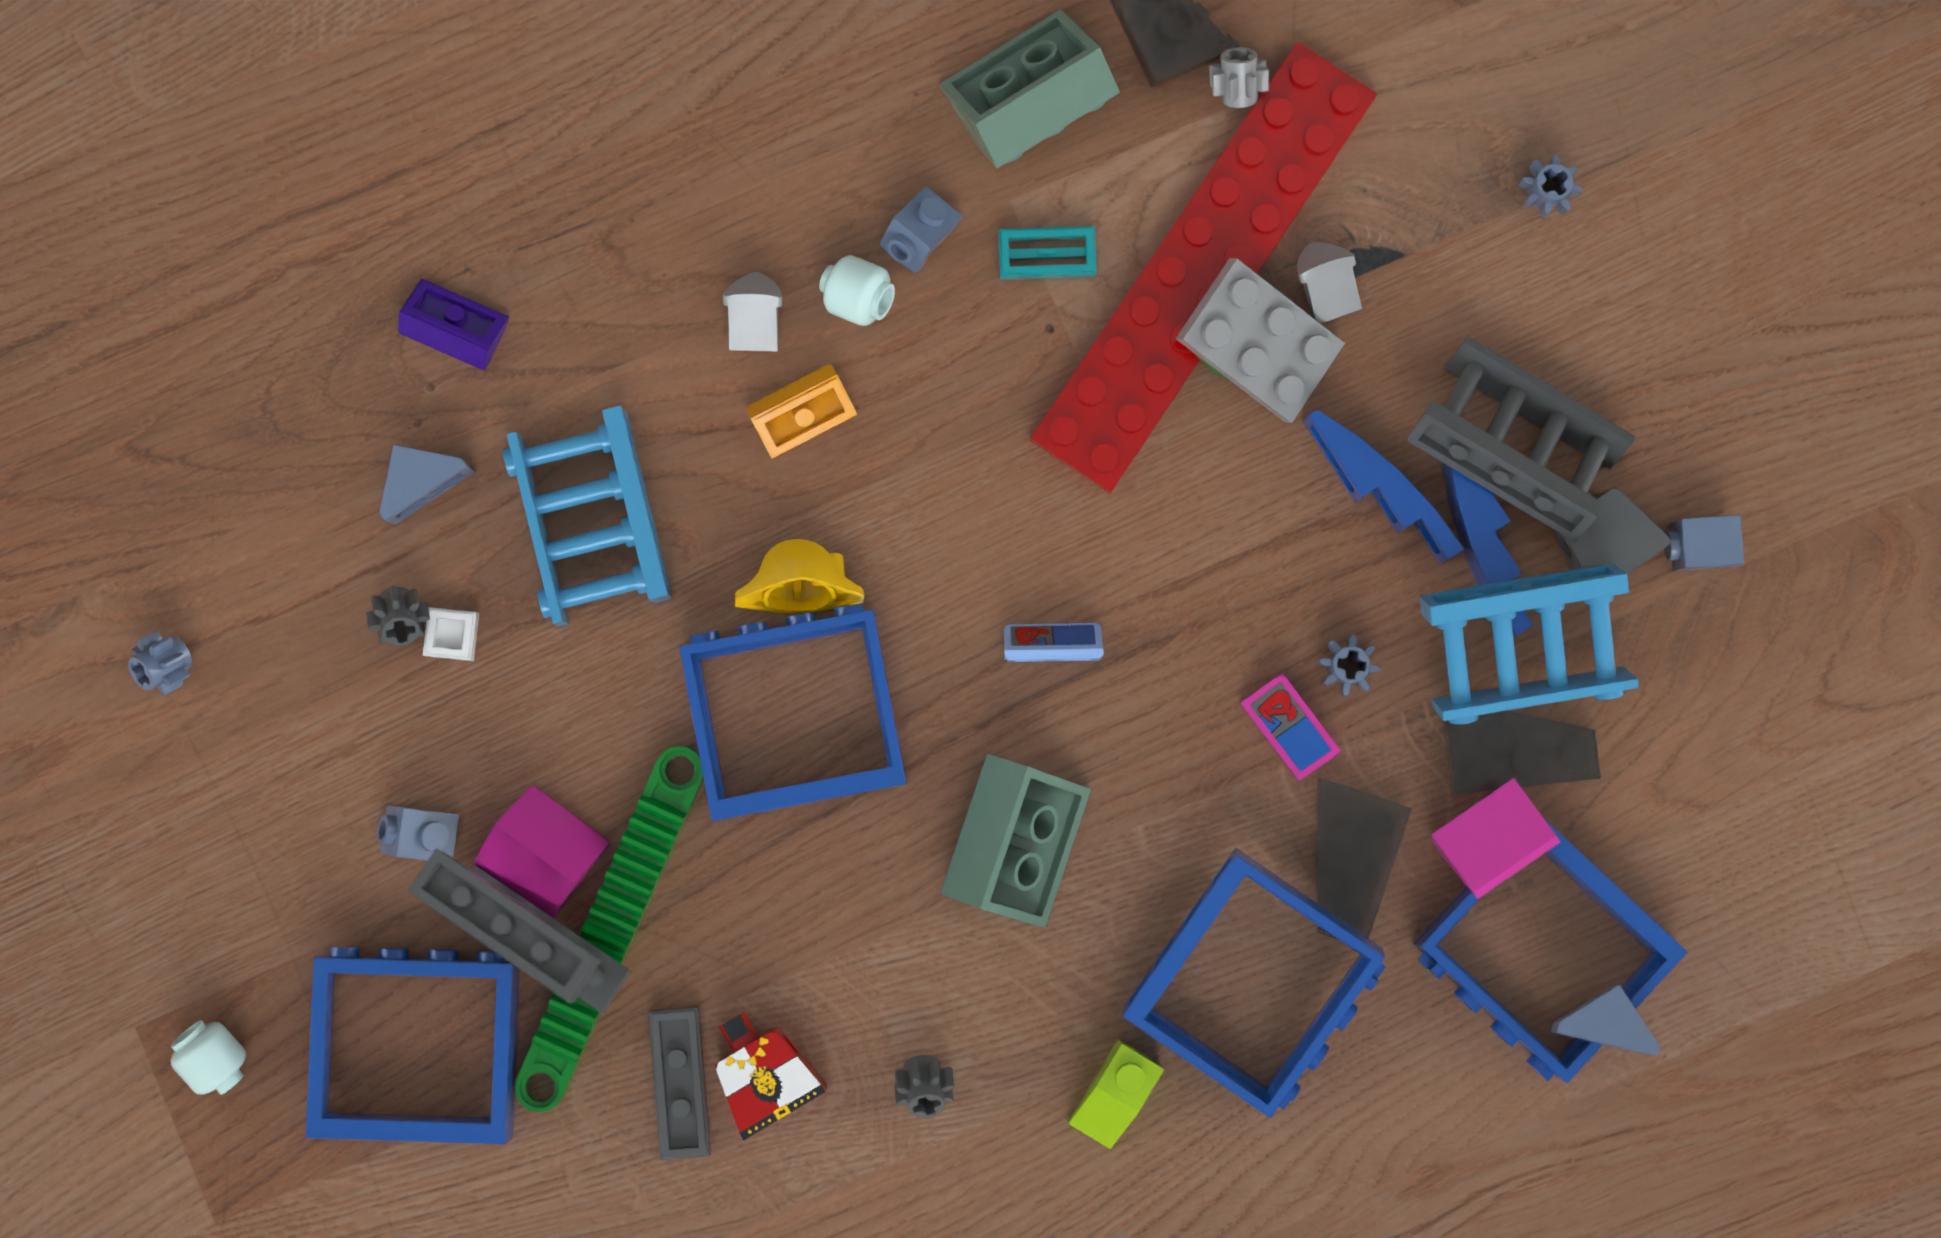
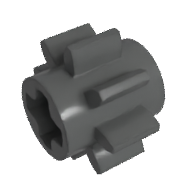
M391 586L381 592L379 596L373 595L371 597L373 610L366 613L368 628L371 631H378L379 643L384 644L387 642L391 645L403 647L412 643L418 636L423 637L425 635L423 622L430 620L427 602H419L417 589L413 588L409 591L403 587Z
M930 1055L915 1056L905 1063L904 1070L895 1071L896 1084L894 1088L896 1104H907L908 1110L912 1115L922 1118L932 1117L943 1111L945 1102L950 1103L954 1101L952 1067L941 1069L937 1058Z

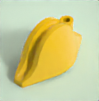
M805 539L786 540L772 547L764 556L756 576L735 593V607L782 614L815 613L864 602L862 587L845 577L843 555L840 553H829L819 544Z

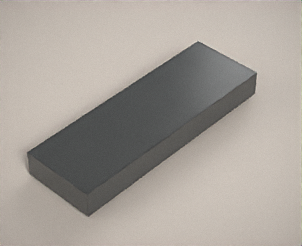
M699 1006L649 1011L660 1160L710 1156L711 1145Z

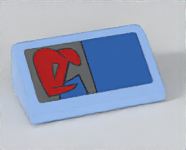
M1097 623L1008 624L1004 627V660H1007V662L1099 661L1104 656L1101 626Z

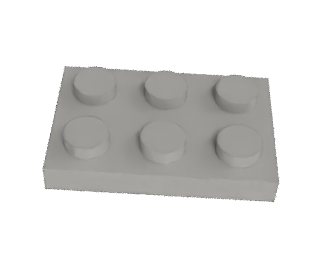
M1229 258L1176 337V340L1282 421L1288 423L1294 421L1345 344L1237 258Z

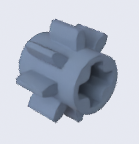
M1555 155L1545 167H1543L1540 161L1534 160L1529 165V170L1534 178L1524 177L1518 183V187L1527 190L1528 198L1522 206L1526 208L1533 205L1535 208L1540 209L1541 219H1545L1554 207L1561 214H1566L1571 209L1570 202L1566 197H1577L1582 192L1581 187L1573 185L1572 176L1577 171V167L1567 169L1560 165L1558 155ZM1552 181L1557 184L1558 189L1548 193L1541 187L1544 183L1549 184Z
M158 631L137 640L138 646L131 649V653L134 656L129 659L128 667L132 678L138 686L144 690H152L158 686L163 696L183 686V680L190 676L187 669L192 665L191 654L183 641L175 636L162 639Z
M1356 635L1349 636L1346 641V647L1342 649L1334 640L1329 641L1327 645L1333 654L1329 659L1317 660L1318 665L1327 667L1329 674L1322 684L1324 686L1333 682L1341 684L1340 693L1344 697L1350 693L1351 684L1356 683L1362 691L1369 690V683L1364 678L1368 673L1372 674L1380 671V667L1370 665L1368 657L1373 653L1375 647L1370 646L1363 650L1356 647ZM1348 653L1352 654V662L1359 664V671L1351 673L1349 678H1345V670L1338 668L1337 662L1347 658Z

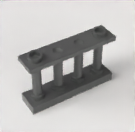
M1467 336L1445 367V370L1458 377L1446 403L1442 406L1432 400L1413 426L1406 441L1576 542L1595 521L1604 505L1603 502L1588 494L1601 464L1611 469L1632 445L1636 436L1537 378L1487 346ZM1475 388L1500 402L1486 432L1461 417ZM1517 414L1543 428L1528 457L1503 443ZM1559 439L1585 453L1571 483L1545 468Z
M437 848L408 890L412 895L568 1002L574 1003L577 997H579L598 1011L605 1013L632 972L478 866L474 865L470 870Z

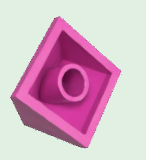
M1514 778L1431 835L1432 844L1477 899L1560 843L1556 834Z
M531 785L494 824L474 864L555 919L611 842L538 787Z

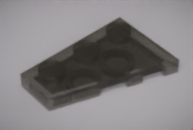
M1110 0L1151 88L1221 59V54L1228 49L1240 47L1229 34L1225 36L1208 18L1210 13L1199 1L1194 3L1192 0Z
M1507 710L1478 715V720L1468 724L1449 723V720L1443 721L1452 794L1497 790L1513 778L1520 787L1601 778L1596 732L1594 729Z
M1317 777L1316 903L1369 938L1412 809ZM1316 924V932L1335 938Z

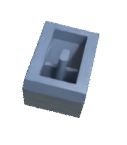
M393 445L379 513L384 521L396 525L475 473V470L471 464L462 458Z
M1620 985L1608 987L1554 1021L1551 1029L1552 1033L1646 1055L1658 1056L1660 1045Z

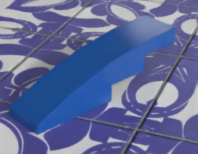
M1319 410L1307 416L1303 421L1354 502L1372 493L1397 533L1414 523L1439 564L1464 550L1436 509L1400 470L1359 436Z
M1442 462L1448 503L1460 544L1464 548V555L1477 585L1514 579L1522 572L1495 533L1511 522V520L1491 491ZM1524 611L1516 612V617L1511 619L1513 637L1533 625Z

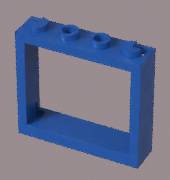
M863 604L846 605L834 608L835 617L816 620L814 612L786 617L787 626L768 629L767 622L751 623L739 626V635L720 639L719 631L704 632L703 634L690 636L691 644L679 646L711 821L907 784L874 610L864 611ZM863 630L888 767L727 798L701 661Z
M1546 821L1558 837L1560 843L1544 854L1651 953L1621 986L1636 1009L1688 952ZM1466 886L1413 943L1423 953L1417 960L1436 978L1440 979L1446 974L1459 987L1454 992V995L1470 1010L1476 1013L1482 1008L1495 1020L1490 1028L1510 1047H1513L1517 1042L1521 1044L1531 1054L1526 1062L1545 1080L1549 1081L1554 1075L1557 1079L1568 1083L1603 1044L1573 1038L1556 1056L1438 945L1479 900Z
M1235 847L1126 1002L1122 1016L1271 1119L1278 1107L1284 1110L1290 1101H1294L1301 1088L1296 1082L1305 1069L1308 1067L1314 1071L1322 1062L1329 1050V1046L1325 1044V1041L1335 1027L1342 1031L1349 1024L1358 1008L1353 1002L1365 987L1371 991L1379 982L1378 978L1386 968L1382 964L1385 955L1382 947ZM1245 876L1360 954L1266 1086L1153 1008Z
M330 946L329 955L314 957L305 1138L506 1144L513 1139L520 968L495 951H478L477 959H458V950L429 949L428 958L409 957L408 948H379V956H359L360 947ZM334 973L497 978L491 1118L328 1112Z

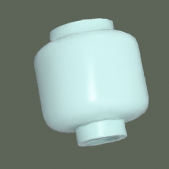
M847 255L841 258L835 265H829L824 270L819 284V289L823 292V303L826 310L830 314L861 326H867L876 319H883L890 310L895 295V287L890 283V276L885 268L853 255Z
M199 1020L178 1036L171 1045V1048L174 1050L171 1057L172 1068L196 1094H207L215 1089L220 1095L224 1094L244 1076L239 1068L246 1059V1051L220 1022L215 1021L205 1024L202 1020Z

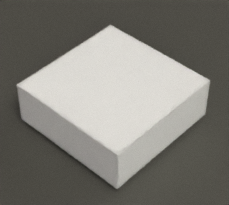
M428 607L430 620L426 621L422 656L474 661L479 613Z

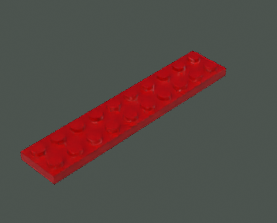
M1297 41L1270 81L1269 91L1262 93L1031 436L1030 441L1111 494L1200 361L1190 349L1176 340V337L1229 258H1237L1256 274L1259 273L1378 95L1377 93Z

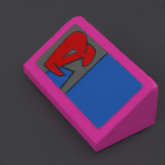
M1283 673L1275 676L1240 703L1298 781L1341 752L1337 744Z

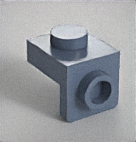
M925 186L893 217L880 241V246L895 261L916 274L924 266L930 253L957 228L963 216Z
M388 805L386 815L381 816L377 828V840L381 844V853L400 858L429 860L437 848L453 858L459 814Z

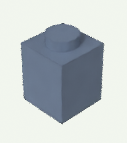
M1741 515L1686 518L1669 523L1670 531H1666L1665 534L1668 535L1672 543L1664 548L1666 559L1668 561L1672 560L1673 572L1725 569L1744 564Z

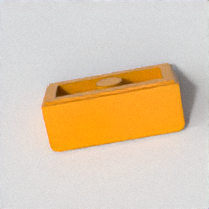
M831 364L825 365L746 407V411L771 459L857 415Z

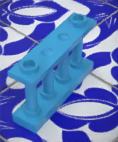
M621 405L602 410L605 423L597 425L598 430L529 448H526L524 438L517 432L507 434L509 447L503 449V458L509 476H517L544 586V589L537 590L540 609L544 618L551 617L552 623L559 627L569 625L566 612L568 607L638 590L639 594L647 593L648 600L653 603L673 599L628 415ZM603 449L604 453L612 452L616 470L609 472V477L540 495L537 494L531 467ZM615 496L616 500L624 499L628 517L621 519V524L549 542L543 518L544 513ZM626 543L627 547H636L640 564L632 566L633 571L564 589L560 588L554 561Z
M1614 563L1419 595L1421 614L1432 626L1437 625L1438 629L1443 630L1450 695L1432 698L1433 709L1443 721L1449 720V723L1468 724L1478 720V715L1589 696L1600 700L1615 699L1623 696V691L1639 688L1637 677L1624 666L1616 667L1609 603L1614 600L1613 595L1629 593L1627 573ZM1583 601L1584 604L1589 605L1596 671L1567 675L1560 611L1565 609L1566 603ZM1535 609V612L1540 613L1547 679L1519 684L1511 619L1516 617V612ZM1486 617V620L1492 623L1499 687L1470 692L1463 627L1467 625V620Z

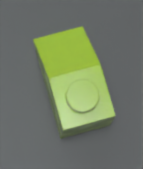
M1118 1038L1068 1124L1111 1149L1140 1112L1164 1072V1068L1157 1061Z

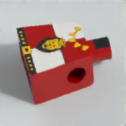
M745 1012L719 1026L733 1052L718 1060L715 1068L743 1141L826 1092L828 1086L823 1078L779 1026L758 1036Z

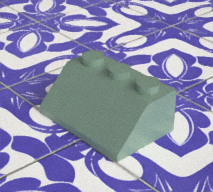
M1061 9L939 84L978 148L996 168L1017 160L1026 150L1047 137L1059 134L1065 126L1086 113L1101 108L1107 100L1120 93L1101 48Z
M987 754L940 894L985 911L1046 928L1091 789L1040 770Z

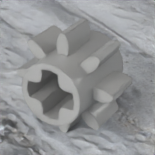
M1232 48L1224 51L1221 54V64H1210V87H1212L1213 96H1221L1222 103L1233 108H1244L1254 105L1258 101V91H1269V69L1266 68V60H1257V53L1249 48Z

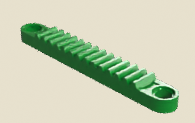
M684 746L671 747L664 751L656 761L645 789L637 802L636 809L629 820L628 827L621 838L620 845L613 856L611 866L605 874L603 884L597 892L595 902L589 910L588 918L580 931L582 938L622 965L704 781L699 753L692 748ZM678 756L687 757L694 765L692 779L683 785L673 783L667 775L669 762ZM554 992L516 1079L515 1093L523 1107L529 1111L539 1113L549 1111L562 1101L602 1012L577 997L574 1003H571ZM534 1073H546L554 1081V1093L549 1099L537 1100L529 1093L528 1081Z

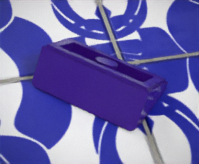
M421 278L399 311L398 331L408 338L481 370H485L508 324L509 316Z

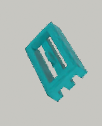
M1095 226L999 229L1000 280L1096 277ZM1086 240V247L1009 249V242ZM1086 258V264L1009 266V261Z

